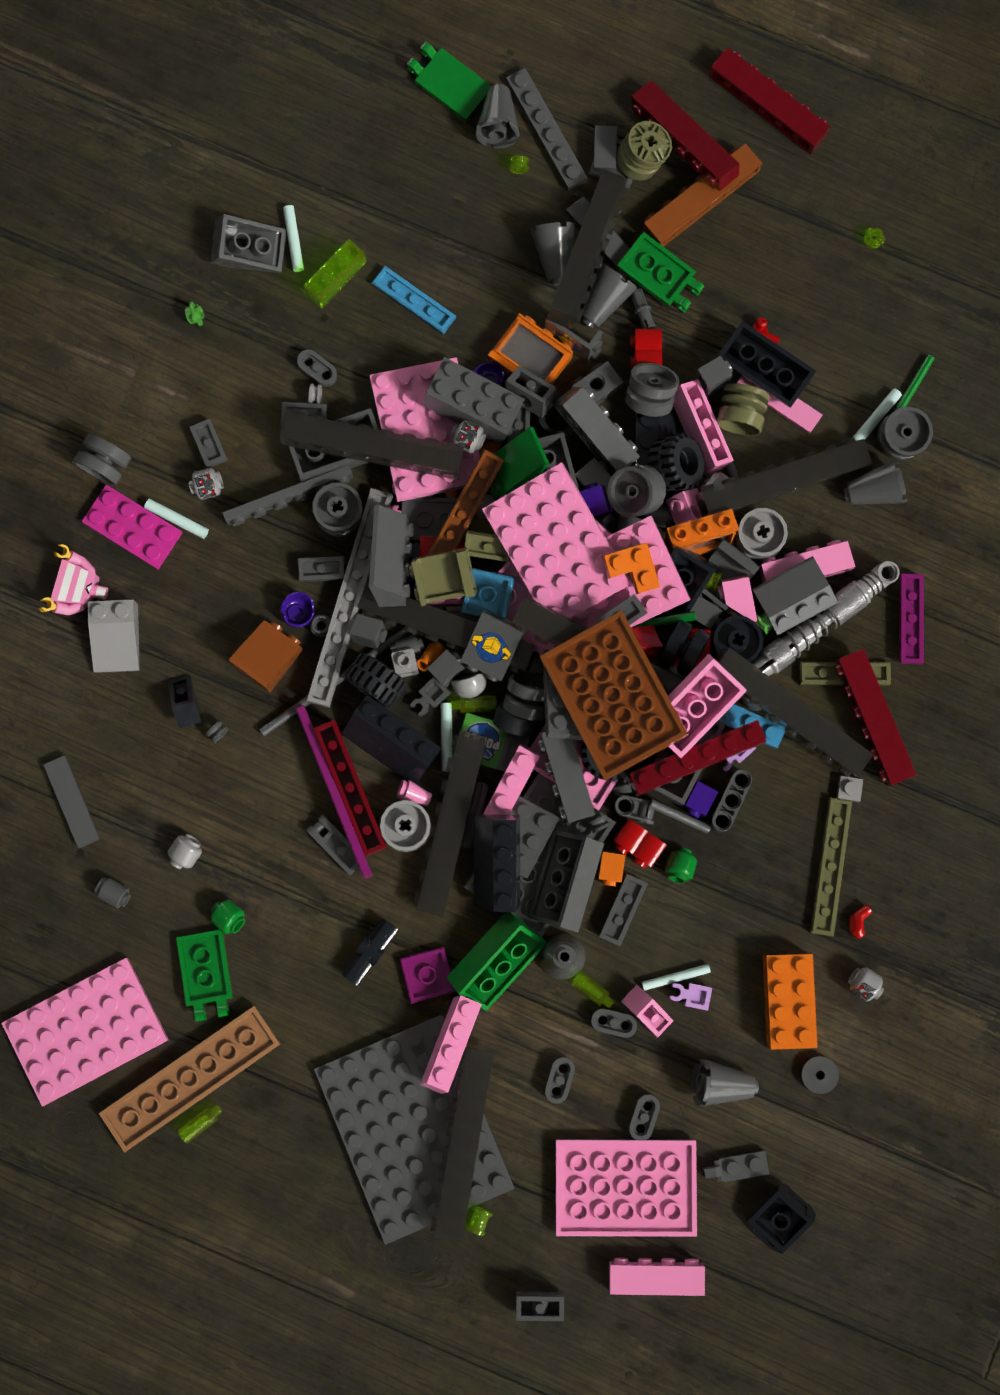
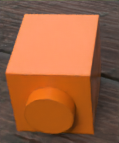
M609 852L601 853L597 880H602V885L616 887V883H622L626 855Z

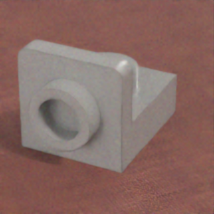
M412 648L391 654L395 673L401 678L419 674Z

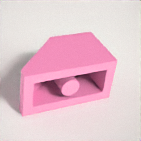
M748 574L722 579V586H718L720 600L725 599L726 605L756 622L757 616Z
M638 985L621 1001L657 1037L673 1022L670 1016Z

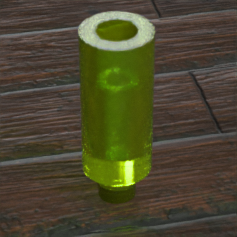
M496 695L476 696L473 698L460 697V700L451 701L452 710L460 709V713L494 712L497 709Z
M581 970L571 982L573 986L599 1006L604 1004L607 1008H610L615 1002L608 997L610 993Z
M218 1105L212 1109L209 1107L205 1108L177 1130L179 1135L188 1144L218 1121L217 1116L222 1113V1110Z

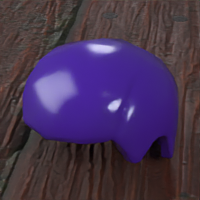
M483 363L474 370L476 374L504 387L506 382L505 371L498 363Z
M296 591L288 594L280 608L283 621L290 627L295 628L308 625L315 613L313 599L304 592Z

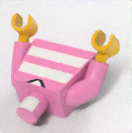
M58 544V546L63 548L64 552L62 555L54 552V556L66 558V560L62 559L51 598L40 599V601H45L48 604L47 609L41 607L39 610L41 612L52 610L54 613L72 615L82 612L85 607H88V601H93L94 598L105 601L109 588L98 585L99 577L95 574V568L85 557L69 551L66 545Z

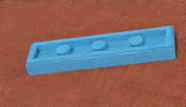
M386 266L382 268L372 281L374 287L442 335H444L456 319L455 314Z

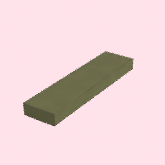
M836 662L799 663V685L845 684L842 677L839 678L835 672L834 665H836ZM870 662L879 685H891L890 662Z

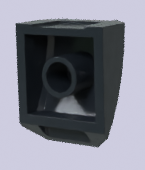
M780 1183L760 1204L746 1223L749 1230L770 1249L783 1254L814 1223L816 1214L810 1204L806 1203L788 1185Z

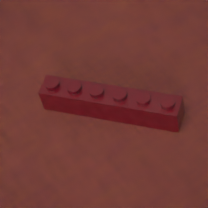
M727 47L711 66L710 78L810 155L827 136L830 126L824 118L817 117L807 105L796 101L790 92L783 91L772 78L765 77L755 65L748 64L743 60L738 52L732 51Z
M652 80L631 96L632 110L635 115L641 116L645 121H652L661 125L668 132L672 141V147L675 148L677 155L682 159L685 158L695 172H700L708 185L714 186L718 191H721L739 176V162Z
M865 649L836 659V665H834L835 672L844 681L843 691L847 699L851 698L854 705L851 708L856 720L859 719L863 727L860 728L864 740H868L871 746L869 753L872 760L878 763L880 768L878 775L882 783L886 782L887 786H892L916 776L915 769Z
M332 720L313 728L364 855L369 857L388 849L337 722Z
M756 720L692 747L682 758L674 754L631 772L627 776L637 797L762 745L767 740L759 721Z

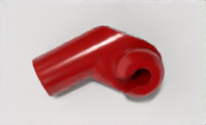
M764 318L756 319L753 328L778 345L780 337L769 333L767 320Z
M864 904L849 918V931L857 939L864 937V919L873 913L868 905Z

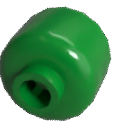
M679 848L669 853L665 865V873L668 875L669 880L684 884L693 878L697 859L691 854L692 852L689 849Z
M232 900L219 901L211 909L212 924L224 934L237 933L245 923L243 909Z

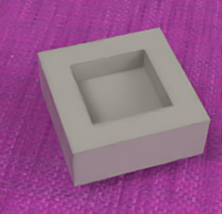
M839 776L836 798L860 802L863 779Z

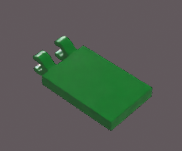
M425 41L420 48L422 50L420 54L430 61L429 64L423 68L417 60L411 58L407 63V71L417 77L415 84L464 122H467L486 99L491 85L443 48L436 52Z
M645 232L641 234L616 267L669 308L673 303L682 313H685L691 304L688 299L680 295L685 286L697 297L704 288L701 282L693 278L696 273L695 270Z
M220 930L176 937L186 1006H193L195 1021L207 1020L204 1004L216 1002L218 1017L230 1016L227 1000L233 999L224 933Z

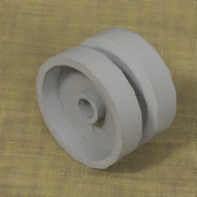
M756 508L748 512L738 525L739 530H737L734 539L736 548L742 550L752 561L763 562L765 559L775 557L786 543L788 536L787 524L776 511L768 508Z
M407 800L395 802L389 806L383 813L380 823L381 834L387 844L401 852L416 851L425 845L430 837L432 827L429 815L425 809L416 802ZM404 823L410 824L411 828L409 831L402 829Z

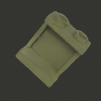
M473 518L465 541V548H468L469 556L509 562L510 557L490 522L486 519Z
M468 548L414 558L411 561L412 565H409L410 576L412 579L415 578L417 586L414 588L415 598L417 601H420L421 606L431 602L466 596V598L472 597L477 594Z

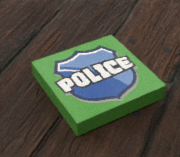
M466 713L453 756L496 770L508 733L497 728L492 720Z

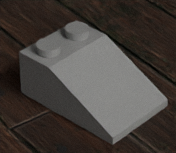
M134 600L88 601V627L93 672L140 671L138 604Z

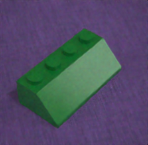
M505 912L446 978L458 994L482 1004L481 1008L487 1011L548 943L513 912Z

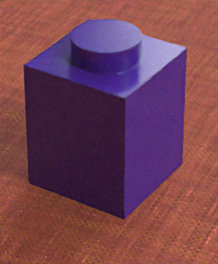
M595 482L584 486L585 490L581 491L580 494L594 517L613 511L605 485H598Z
M697 781L683 806L688 809L686 813L697 819L700 816L705 817L718 791Z

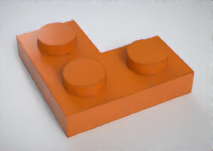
M647 542L602 556L608 579L630 572L636 594L660 587Z

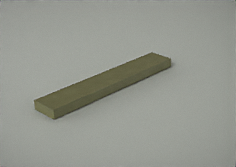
M828 798L810 933L834 937L852 807L851 800Z

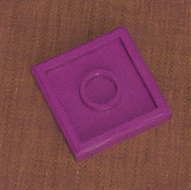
M444 947L400 958L411 1004L456 992L455 988L446 978L451 971Z

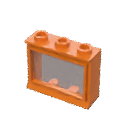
M519 313L518 317L488 354V362L492 363L495 361L500 364L507 375L513 373L520 366L552 385L573 357L572 348L566 342H559L555 339L553 334L547 329H541L535 325L536 322L530 316L525 315L524 317Z
M729 509L666 528L664 543L670 556L676 546L703 556L715 552L724 539L734 546V538L739 527L733 510Z

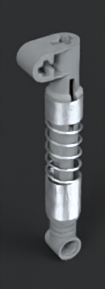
M885 561L876 565L861 580L852 581L835 593L838 603L825 609L822 614H816L817 618L814 620L809 618L800 625H796V628L791 632L786 631L787 635L782 639L777 638L773 640L770 645L768 644V646L760 651L757 658L735 673L733 677L747 690L740 697L744 704L753 711L766 709L771 703V695L762 681L773 673L778 674L786 666L795 661V657L799 658L803 650L809 651L810 645L812 643L818 644L821 636L827 637L828 628L836 630L838 626L843 625L848 619L864 609L871 602V598L877 595V592H881L882 589L898 579L900 574L898 566L891 561ZM883 568H886L890 573L888 579L882 576L881 571ZM831 623H835V624H836V627L833 628V627H831V626H829V625H830ZM823 629H826V635L822 634L821 631ZM766 662H769V664L762 670H758V668H760ZM757 686L758 690L754 692V695L747 697L746 693ZM761 695L760 703L755 704L756 696Z

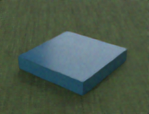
M472 568L477 594L467 598L464 596L461 612L481 616L482 612L488 609L507 619L515 577Z

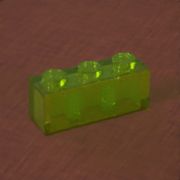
M348 239L304 284L305 295L322 309L366 264L365 252Z

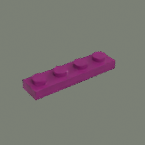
M901 574L899 664L922 665L924 663V574Z

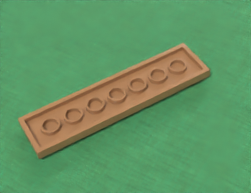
M253 1006L104 1109L99 1115L125 1153L281 1043L257 1007Z

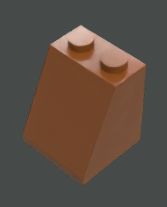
M264 620L230 657L229 661L235 668L271 693L303 649L299 646L301 642L290 634L287 637L281 632L283 628L274 621H271L269 624Z

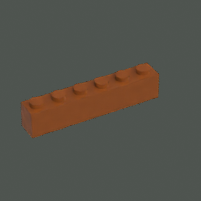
M746 143L740 148L738 146L735 147L729 154L739 162V176L721 191H718L714 186L708 185L704 176L700 174L695 179V183L690 187L685 186L677 194L678 197L673 201L671 199L667 200L661 206L660 211L656 214L654 212L649 214L644 219L642 231L664 247L760 171L762 162Z

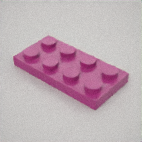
M108 485L104 487L82 520L83 524L159 570L182 535L181 530Z

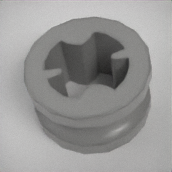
M311 383L309 387V403L315 401L317 404H321L322 384L314 386Z

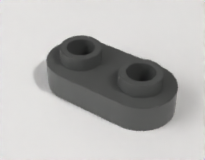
M304 350L298 355L297 363L300 370L315 382L322 384L323 387L332 386L336 382L337 371L335 367L315 351ZM307 360H312L313 364L311 366L305 365V362ZM325 373L330 374L328 379H323L322 376Z
M598 1009L591 1016V1024L599 1032L628 1038L634 1035L637 1030V1022L634 1017L625 1013ZM600 1016H605L607 1019L603 1025L598 1022ZM623 1021H627L629 1023V1028L627 1030H622L621 1023Z
M559 1057L553 1062L545 1087L546 1098L555 1104L566 1100L575 1073L574 1063L567 1057ZM562 1064L567 1066L565 1073L559 1072V1066ZM554 1087L561 1089L560 1094L557 1096L552 1094Z
M644 1094L636 1102L629 1124L630 1135L636 1140H647L653 1132L660 1110V1103L655 1096ZM647 1101L652 1104L650 1110L643 1108L644 1103ZM638 1124L644 1125L645 1128L643 1132L636 1131V1126Z

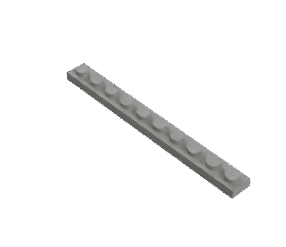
M370 489L307 698L309 703L330 708L351 638L349 632L358 614L370 575L374 505L388 508L393 498L391 493Z

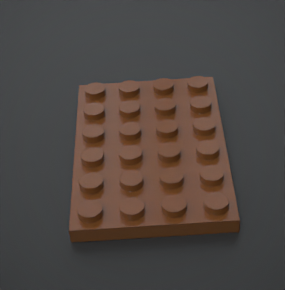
M622 610L540 656L604 780L610 779L689 735Z

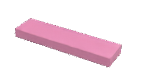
M743 376L737 382V384L750 385L761 389ZM769 394L770 399L767 407L808 434L811 433L822 417L821 413L800 399H797L793 406L789 408Z

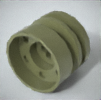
M642 121L631 128L617 149L616 161L620 170L634 180L643 181L651 178L669 157L672 150L671 138L668 132L655 122Z
M725 385L723 390L724 396L721 398L724 406L719 408L716 419L719 427L722 430L737 435H760L765 420L761 414L767 411V404L770 399L769 394L762 389L750 385Z

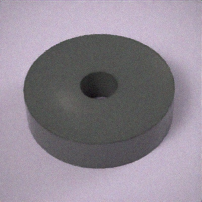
M823 1056L811 1057L805 1061L801 1068V1081L811 1092L825 1094L833 1090L838 1083V1068L829 1058ZM821 1070L823 1072V1077L821 1079H817L816 1073L817 1071Z

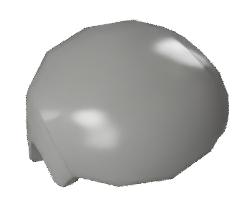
M483 672L480 674H469L459 680H452L451 684L458 696L473 698L485 689L486 677Z

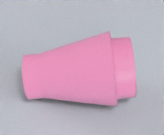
M402 780L396 797L401 798V801H413L417 804L428 806L432 793L427 792L410 780Z

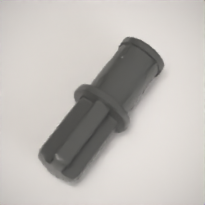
M638 288L631 294L636 309L634 313L638 316L642 329H649L650 327L651 329H656L650 313L651 306L647 304L643 290Z

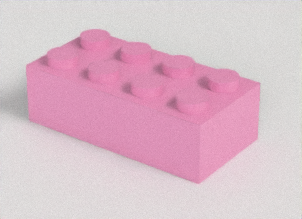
M710 654L668 695L689 734L668 746L680 758L747 691Z

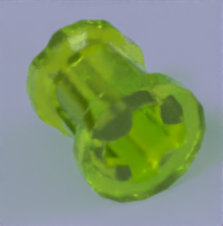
M474 1206V1213L470 1223L466 1224L465 1229L474 1234L485 1236L486 1232L484 1229L493 1213L479 1206Z

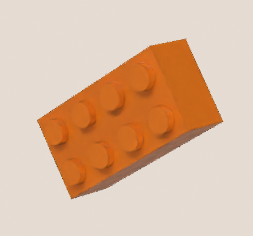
M813 954L763 955L767 1048L771 1050L818 1048Z

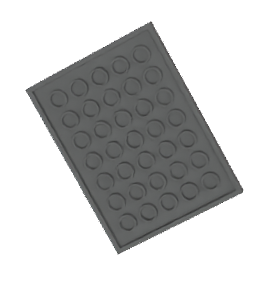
M443 1014L314 1069L385 1245L515 1189L462 1059L448 1093L440 1094L420 1085L445 1021Z

